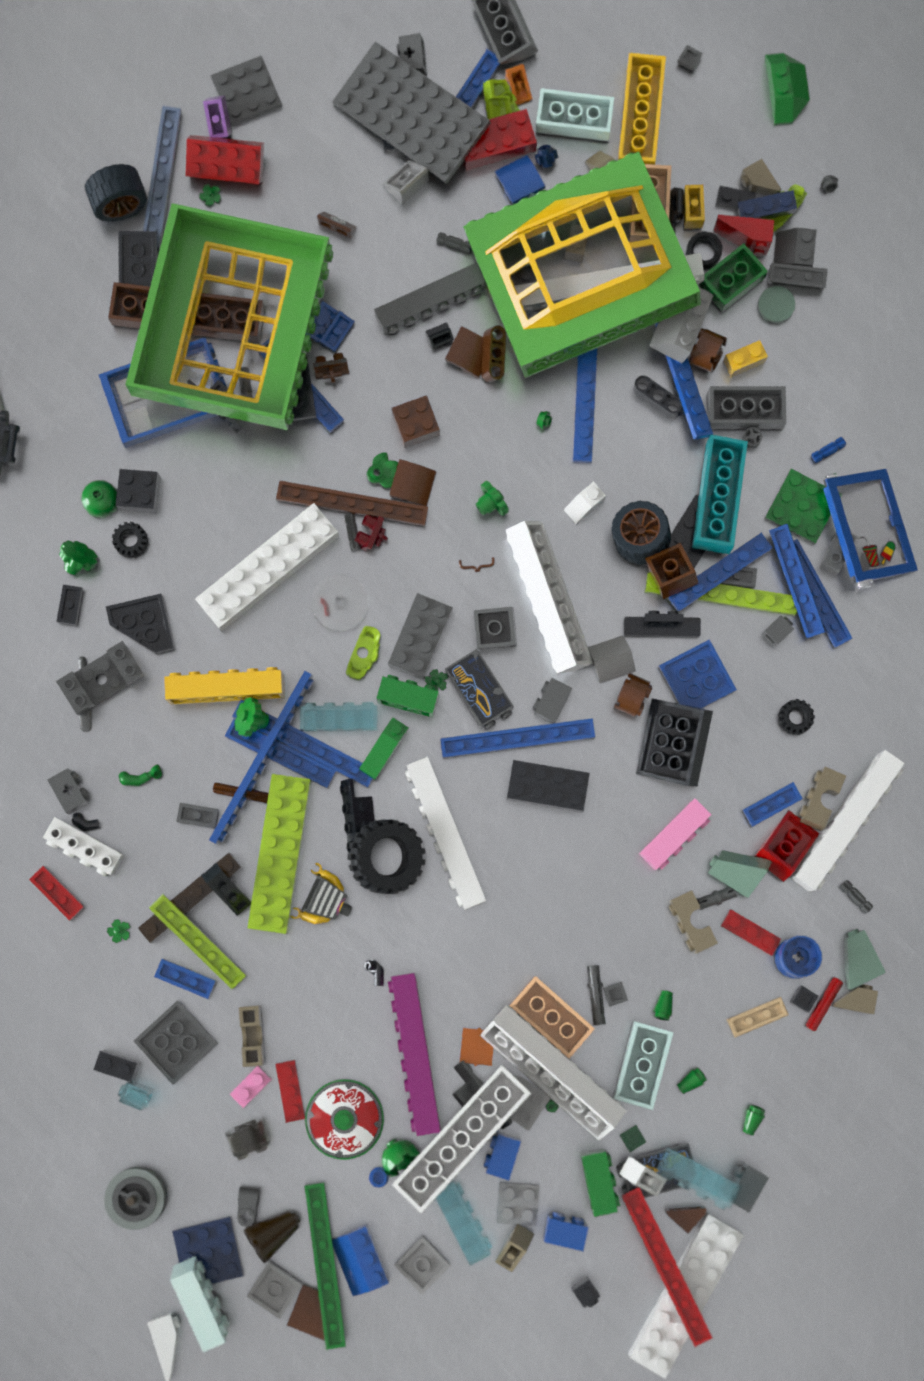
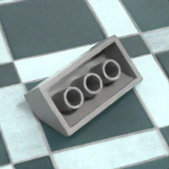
M699 287L701 305L660 321L649 347L683 363L693 349L713 294Z

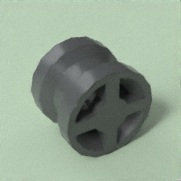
M750 427L744 432L742 440L748 441V449H755L762 441L763 435L760 429Z

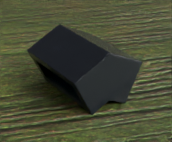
M447 322L425 331L432 348L454 340Z

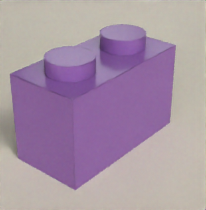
M225 95L206 98L203 101L210 137H228L232 131Z

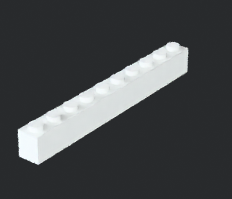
M701 253L685 255L696 283H701L704 280ZM660 260L646 263H640L638 265L640 268L658 265L661 263ZM632 265L544 280L552 302L556 304L632 272L634 269ZM536 282L515 285L517 293L520 294ZM541 289L536 290L521 301L526 314L533 313L535 310H544L548 307Z

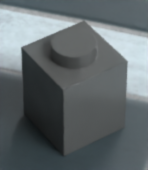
M780 615L762 634L776 647L794 630L792 627L793 623L787 617L783 618Z

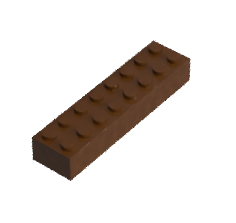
M114 282L108 315L110 323L114 326L140 329L150 286ZM202 293L192 335L242 341L252 299ZM258 300L255 314L264 316L265 307L263 300ZM253 321L248 342L260 343L263 322Z

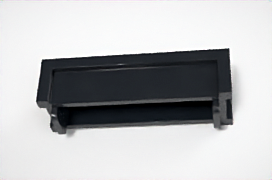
M217 863L201 874L206 884L236 916L251 905V901L245 893L241 892Z

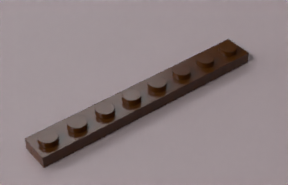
M279 480L276 500L306 506H311L314 503L318 508L363 516H381L386 520L425 526L428 506Z

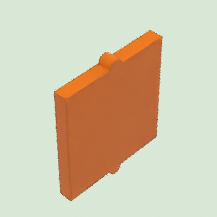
M463 1028L460 1062L463 1060L465 1063L474 1064V1066L478 1064L492 1066L494 1047L480 1036L484 1030H481V1028Z

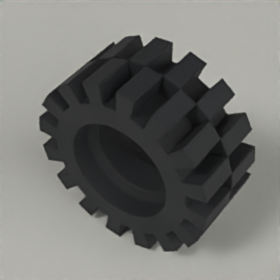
M131 521L130 523L124 522V525L119 524V528L114 530L115 534H112L114 548L124 557L129 556L133 558V556H140L139 553L143 554L145 552L144 548L147 549L148 538L144 529L139 524ZM128 533H134L137 536L136 544L131 547L123 543V538Z
M796 699L790 700L782 706L778 714V721L786 733L800 735L811 728L815 715H813L814 710L810 708L811 705L809 703L807 704L804 700ZM799 710L802 712L804 719L801 724H794L790 721L789 715L791 711Z

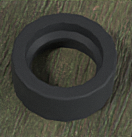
M703 231L691 237L687 245L686 255L694 254V246L699 241L711 243L715 248V255L710 260H702L703 270H706L718 263L723 247L721 240L715 234Z

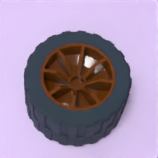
M114 164L99 169L87 179L84 186L95 217L105 222H117L132 217L144 208L148 199L138 171L135 167L128 164Z
M641 500L630 502L616 513L612 521L611 529L616 549L622 558L630 563H636L637 565L647 564L645 558L669 548L671 542L669 521L663 509L659 508L655 503Z

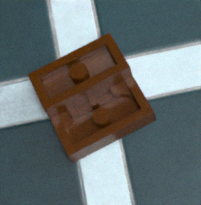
M461 326L445 361L462 368L463 372L479 379L482 370L483 337Z
M399 459L389 494L390 497L406 500L411 504L427 506L437 471Z
M302 1285L287 1326L324 1341L318 1290Z

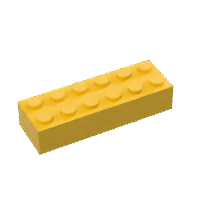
M629 53L618 160L624 158L629 153L639 152L644 164L655 165L666 56Z
M268 667L266 671H258V668H249L247 672L231 669L227 670V673L212 670L208 671V674H201L195 671L189 672V675L170 673V676H164L165 700L171 705L244 701L249 697L258 700L285 698L284 674L277 667Z

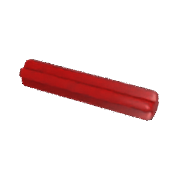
M832 978L806 1023V1027L810 1030L816 1031L843 985L840 979Z

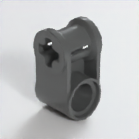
M239 1187L237 1221L241 1226L248 1227L256 1221L260 1188ZM246 1211L249 1216H252V1219H249L248 1222H245V1218H242Z

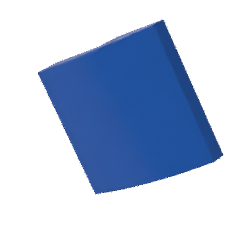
M528 155L495 171L497 179L504 187L505 194L513 205L521 199L530 197L546 188Z
M322 301L319 316H315V333L311 334L310 338L335 352L355 321L340 310L337 311Z

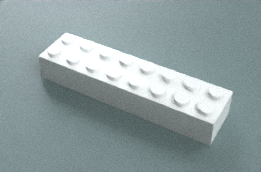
M313 503L196 597L195 600L222 632L339 537L338 531Z
M523 521L506 529L507 540L512 546L514 560L518 563L520 577L526 585V593L531 599L532 610L538 619L539 630L546 641L545 646L551 655L553 668L557 673L575 672L593 664L543 522Z
M886 750L876 755L790 879L808 892L821 889L826 882L824 877L834 871L837 866L836 860L846 854L848 851L846 846L848 843L854 842L858 837L859 832L857 830L867 824L871 818L868 816L869 813L879 807L882 802L879 799L884 794L887 795L893 787L891 782L901 776L904 771L902 767L905 763Z
M507 1005L480 1034L483 1039L597 1140H601L613 1130L627 1112L618 1101H615L607 1094L606 1090L594 1083L590 1076L584 1074L577 1068L574 1062L569 1061L558 1048L552 1046L543 1035L532 1028L530 1023L524 1021L517 1015L514 1009L509 1008Z
M501 1065L392 1185L420 1213H423L527 1100L532 1092Z
M707 1212L677 1264L701 1313L744 1236L740 1231ZM664 1287L628 1353L631 1359L663 1378L667 1377L689 1336L666 1287Z

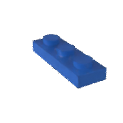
M794 782L742 811L751 827L803 798Z
M161 959L154 975L155 978L206 999L210 998L216 980L165 959Z

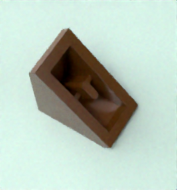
M704 1206L665 1208V1213L689 1234L706 1214V1208Z

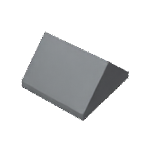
M408 160L382 185L403 205L429 181L428 169Z
M623 635L588 647L599 683L636 671L631 649Z

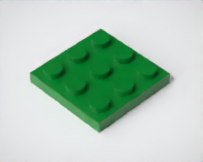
M791 468L764 519L779 527L788 524L792 534L815 545L831 516L823 490L826 486Z

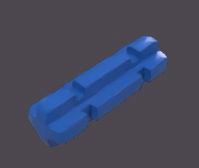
M839 437L834 442L822 447L819 451L817 450L812 453V460L818 463L823 458L825 459L837 452L838 449L840 450L845 447L846 441L843 437Z

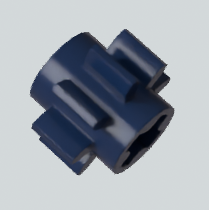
M549 144L540 146L537 154H534L536 163L542 165L543 168L552 167L555 165V159L559 158L557 149H554Z

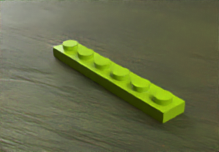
M164 894L149 907L231 989L246 976Z

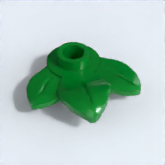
M386 452L379 453L373 458L372 466L367 470V478L372 483H380L385 488H391L398 462L394 460L389 461ZM377 471L379 476H376L373 472Z

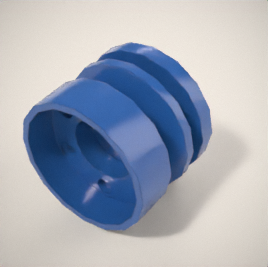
M795 936L787 939L777 947L775 952V964L778 970L784 976L791 979H800L814 974L822 962V951L819 945L807 936ZM797 954L800 960L796 961L792 956Z

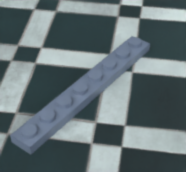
M162 106L143 231L157 232V251H160L182 112L181 108Z

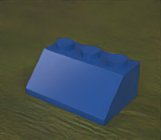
M367 1224L332 1239L333 1249L352 1296L371 1292L389 1284V1277Z

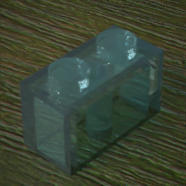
M134 1081L127 1082L119 1090V1102L141 1111L148 1107L154 1089Z

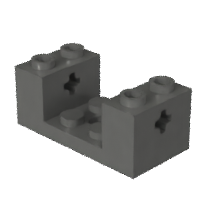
M123 641L106 650V654L75 673L72 671L56 681L78 716L145 676ZM99 674L106 675V683L98 684L96 676Z

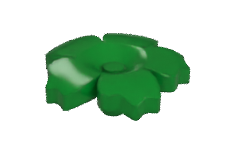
M209 184L204 185L203 192L199 193V199L205 202L206 206L210 207L214 205V202L219 203L221 201V195L219 194L221 190L218 186H212L211 188Z
M433 669L429 673L430 676L425 677L424 681L426 684L436 687V691L439 688L441 690L447 688V682L444 681L448 678L446 673H439L437 669Z
M117 919L111 924L112 927L107 928L109 936H113L112 942L118 943L122 939L127 940L130 938V932L127 931L130 928L129 923H121Z

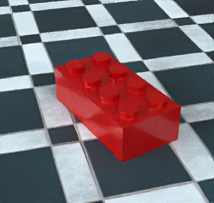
M527 109L488 119L491 124L463 163L465 170L469 171L536 152L537 140Z
M190 135L186 142L185 177L260 184L263 180L264 142Z

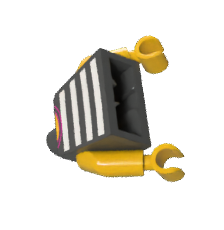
M315 863L316 866L320 867L318 872L311 870L317 876L302 909L292 908L298 910V916L290 915L291 918H301L303 921L312 924L329 922L330 919L336 920L339 913L348 916L352 906L344 903L347 895L343 892L344 887L339 878L328 870H323L319 863Z

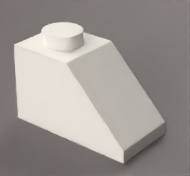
M592 482L573 499L564 511L577 524L603 503L606 495L595 482Z
M631 1157L627 1159L619 1173L636 1186L656 1197L667 1181L666 1178Z

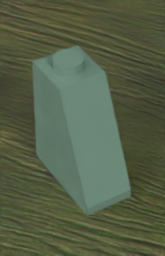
M722 850L718 856L714 855L711 859L709 874L749 898L767 873L771 861Z
M858 928L848 932V937L844 938L845 979L848 990H852L886 973L865 930L859 931Z

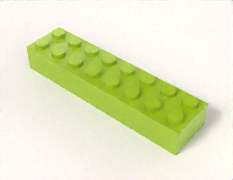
M272 774L248 929L288 934L312 783L310 779Z

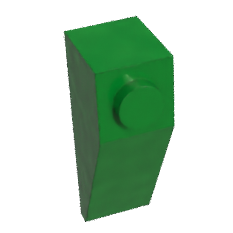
M392 717L359 770L376 780L407 735L409 727Z

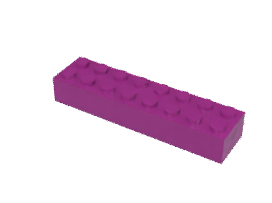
M416 974L392 976L391 981H388L389 992L394 994V1000L391 1001L393 1013L397 1012L398 1020H395L394 1024L396 1033L400 1032L401 1040L397 1042L399 1052H403L404 1059L401 1060L402 1072L407 1074V1079H404L405 1092L410 1093L407 1105L408 1111L413 1112V1119L410 1120L412 1132H416V1136L440 1133L441 1128Z

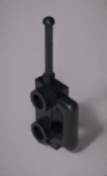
M677 187L670 190L669 221L675 233L676 224L682 221L684 212V190Z

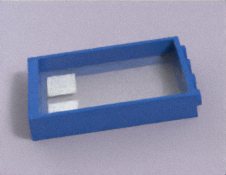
M205 337L189 343L186 359L219 366L218 360H213L212 354L215 353L212 343H207ZM130 364L98 374L125 448L218 416L216 414L131 396L125 386ZM183 366L177 382L188 384L187 381L190 379L199 386L205 370ZM211 372L205 388L210 389L217 380L221 381L226 387L227 385L223 376L219 377L217 372Z

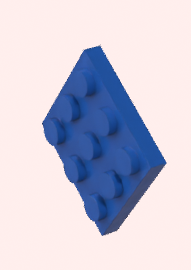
M710 639L658 666L678 704L704 708L737 690Z

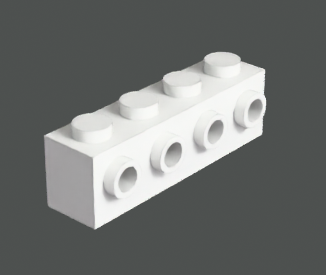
M54 817L43 838L48 840L46 844L55 849L58 846L63 848L64 854L71 858L74 856L81 858L80 863L89 868L91 865L97 867L96 872L105 877L108 874L114 876L125 856Z

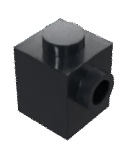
M588 1276L571 1287L584 1308L587 1306L591 1308L599 1302L598 1298L601 1296Z

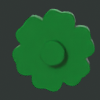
M487 480L482 483L480 488L484 495L475 503L481 514L485 516L494 510H497L502 516L507 514L509 508L503 500L504 496L498 489L496 490Z
M67 540L60 547L59 556L64 561L65 571L69 574L77 575L83 568L87 571L94 569L98 556L86 544L79 541H74L73 543Z
M249 697L245 699L244 703L239 705L236 713L237 718L235 719V730L238 731L240 736L251 737L253 732L265 729L268 725L269 716L262 711V706L258 703V699Z

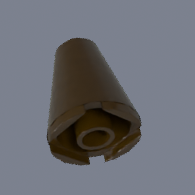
M290 1211L248 1226L243 1232L260 1260L266 1263L299 1229L298 1224L300 1220L295 1212L291 1214Z

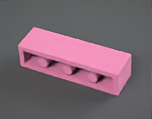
M693 799L639 855L654 870L658 868L662 870L670 862L668 858L672 854L676 856L683 849L681 845L686 840L690 842L697 835L695 831L699 827L703 829L710 822L708 818L711 814L696 799Z

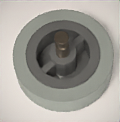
M143 1167L128 1168L117 1174L109 1182L104 1196V1204L108 1216L115 1224L128 1230H138L151 1225L162 1214L167 1200L166 1188L161 1178L155 1172Z

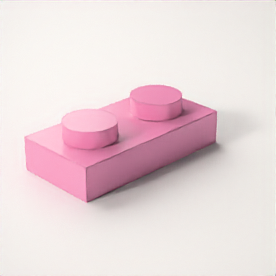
M257 1066L230 1095L244 1108L272 1079Z

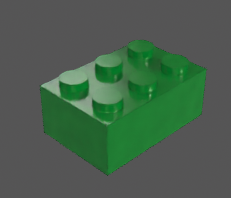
M743 243L706 272L704 280L698 285L703 290L713 294L712 301L723 312L763 281L768 270Z
M393 675L382 676L376 698L378 704L434 718L439 700V691H436V687L430 685L421 687L412 680L403 682L398 680L399 677Z
M604 1149L580 1153L593 1216L617 1213V1207H620V1200L617 1192L614 1193L613 1187L616 1186V1180L613 1172L610 1173L609 1169L612 1166L611 1155L609 1152L606 1153Z

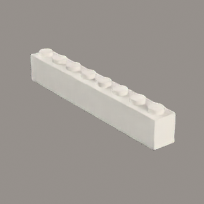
M428 757L406 765L408 770L404 772L408 782L412 781L415 786L412 792L415 799H420L422 806L419 809L423 818L427 816L429 824L426 826L430 836L434 834L437 842L433 843L437 853H442L444 860H441L444 871H449L451 878L448 879L452 890L456 888L459 895L455 897L459 908L463 907L466 910L486 902Z

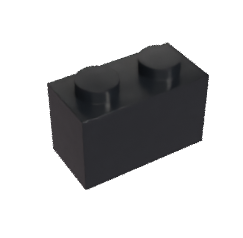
M102 1050L99 1052L93 1070L133 1082L141 1062Z

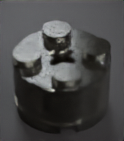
M259 1118L258 1123L252 1120L235 1127V1132L232 1134L230 1130L225 1133L233 1157H237L238 1161L249 1157V1153L256 1151V1153L265 1151L271 1142L262 1118Z

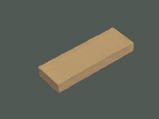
M778 997L726 1020L734 1038L789 1014L782 998Z

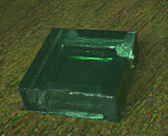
M637 1125L619 1134L629 1152L646 1143Z

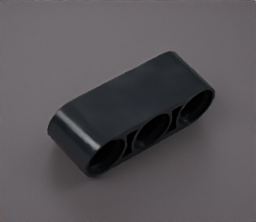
M645 375L639 376L635 380L633 390L638 397L668 418L679 416L682 409V403L679 398ZM644 383L647 385V388L640 389L638 384ZM660 394L663 399L656 400L653 395ZM671 404L676 405L678 410L671 411L668 406Z

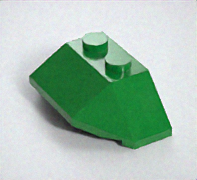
M785 53L765 55L774 125L792 124L810 101L805 64Z

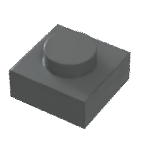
M686 45L677 63L694 71L703 53Z
M622 982L603 988L609 1007L628 1001Z

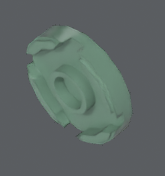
M772 286L762 292L758 300V310L764 320L779 324L787 321L792 316L796 302L793 294L788 289L782 286Z

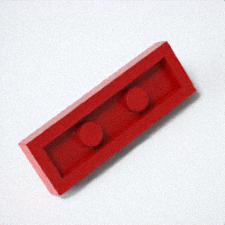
M42 866L29 879L69 921L84 908L45 866Z
M731 909L721 924L722 928L770 956L773 955L781 941V938Z
M296 1061L276 1063L285 1121L287 1123L305 1119V1111Z

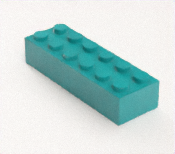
M711 434L706 442L692 548L723 554H730L734 548L748 441Z

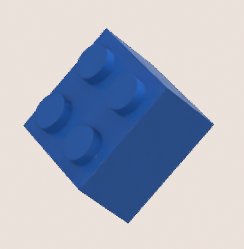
M497 1132V1135L492 1137L489 1145L492 1148L491 1154L486 1155L483 1164L484 1168H486V1173L509 1181L520 1148L521 1139Z
M554 1211L552 1214H548L543 1233L544 1243L584 1252L589 1228L584 1219L572 1216V1219L565 1218V1214Z

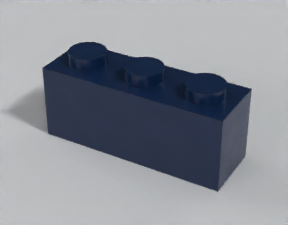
M794 190L740 201L737 204L739 217L771 219L794 214L797 211Z

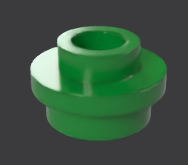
M541 411L539 413L536 424L540 426V429L544 430L551 425L552 416H550V412Z

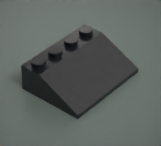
M652 698L636 774L685 786H698L713 711Z

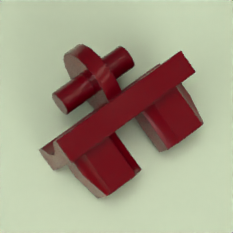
M366 515L363 518L361 525L369 528L368 533L359 531L354 540L362 545V550L372 549L373 545L379 547L381 542L387 543L388 537L384 535L386 529L381 528L385 518Z

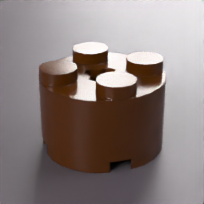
M701 328L697 336L699 340L693 346L689 362L712 373V370H715L723 355V348L721 347H726L727 337Z
M629 672L628 677L630 680H625L617 697L619 704L615 703L614 708L635 717L636 715H641L645 703H643L644 697H649L652 685H650V681Z

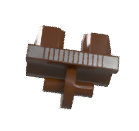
M335 353L333 355L334 360L326 361L325 356H317L315 363H313L316 379L331 378V382L336 383L335 377L349 374L347 358H344L343 353Z

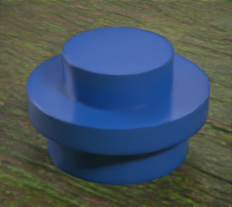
M382 1167L374 1168L369 1174L370 1183L377 1188L385 1186L389 1180Z

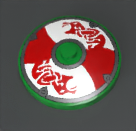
M351 1079L335 1080L322 1086L310 1099L305 1114L306 1131L313 1145L323 1154L339 1160L354 1159L367 1153L379 1140L384 1126L383 1107L374 1091L365 1084Z

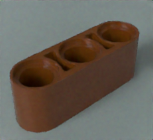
M500 325L485 330L483 334L481 374L486 382L501 379L505 372L506 331ZM492 350H493V351L495 352V354H496V357H495V358H494L493 355H492ZM491 369L494 370L495 376L491 374Z

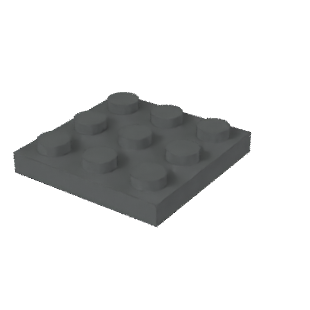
M262 55L210 75L218 96L225 95L231 127L282 107L281 100Z
M178 1000L134 1040L135 1044L172 1085L217 1045L214 1039Z

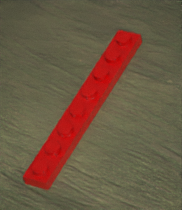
M638 1187L621 1195L694 1347L712 1339L713 1337L640 1188Z

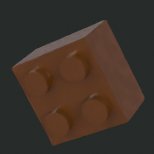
M427 395L391 408L405 448L440 436V429Z
M681 543L645 558L648 570L663 599L699 584L696 571Z

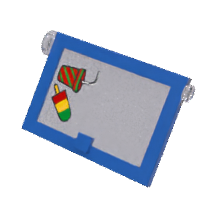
M887 469L837 477L836 473L825 476L826 479L823 480L825 488L823 490L850 578L853 577L855 589L862 590L874 585L873 580L918 571Z

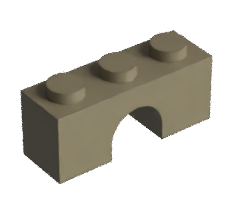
M826 766L821 771H817L814 777V781H816L815 786L810 788L806 797L809 801L807 805H803L799 814L802 816L801 823L820 831L826 828L832 810L823 806L821 796L824 793L837 796L841 791L846 775Z
M692 890L669 901L671 904L668 906L673 916L676 915L679 920L677 926L682 934L685 933L688 938L686 944L690 952L694 951L697 954L718 944L710 926L697 929L690 922L691 914L701 908Z
M261 1005L239 1007V1021L243 1039L241 1047L243 1067L265 1065Z

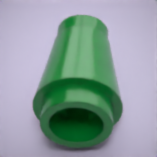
M662 990L653 1010L655 1013L654 1017L669 1021L670 1017H672L673 993Z
M699 1067L693 1068L677 1086L685 1094L705 1085L704 1082L707 1081V1078Z
M753 1104L747 1108L743 1128L744 1133L754 1136V1133L765 1118V1110Z

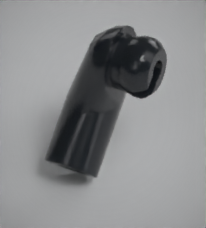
M78 812L72 816V824L81 831L100 828L98 819L87 821Z
M367 960L364 963V968L374 975V986H383L384 968L376 960Z

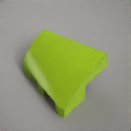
M490 79L483 83L487 119L520 111L515 102L517 99L511 93L506 79Z

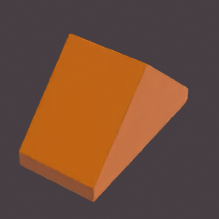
M524 64L507 69L505 79L510 86L511 93L517 99L515 101L516 104L519 105L532 100Z

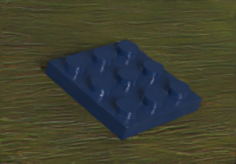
M231 1216L172 1231L179 1263L196 1256L198 1262L201 1261L204 1266L206 1280L209 1279L212 1284L244 1276Z

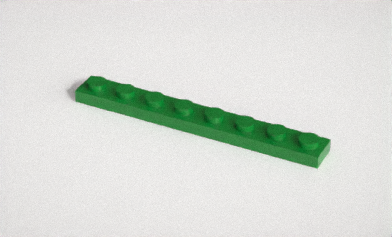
M324 1183L306 1185L304 1187L326 1350L346 1347L325 1186Z

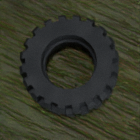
M393 819L377 820L360 828V832L355 833L353 836L354 841L350 842L349 845L351 853L348 854V860L351 861V865L348 866L350 871L354 872V879L359 881L363 888L369 889L374 893L396 894L399 891L409 889V885H414L417 882L416 877L421 876L423 872L421 865H425L426 861L422 859V854L426 853L425 848H421V843H423L421 837H417V832L413 828H409L408 824ZM383 838L395 840L402 852L401 864L397 871L391 875L379 874L371 862L372 849L376 842Z

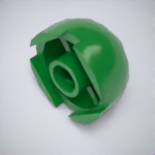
M105 480L90 482L82 491L81 501L84 509L89 515L94 517H110L118 509L116 507L117 489L113 484Z
M393 1139L387 1143V1148L383 1151L381 1156L382 1166L388 1177H395L399 1175L398 1171L403 1169L405 1171L421 1153L411 1141H397V1139Z

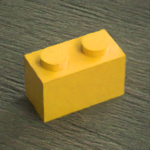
M703 184L684 186V229L703 228L705 222Z
M758 340L726 354L723 362L732 378L764 364L768 355L761 341Z

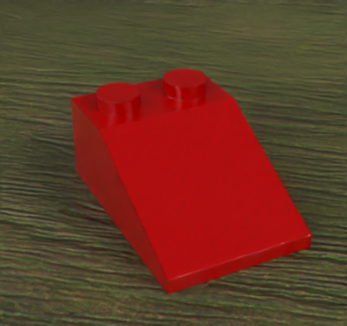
M718 214L713 232L738 247L744 243L755 256L767 255L772 244L774 220Z
M790 810L787 811L754 855V857L770 860L771 865L768 870L783 882L794 873L820 834L811 826L801 823V819Z

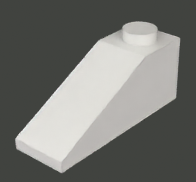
M173 1312L150 1319L148 1322L166 1381H170L173 1377L179 1328L181 1327L178 1316H174Z

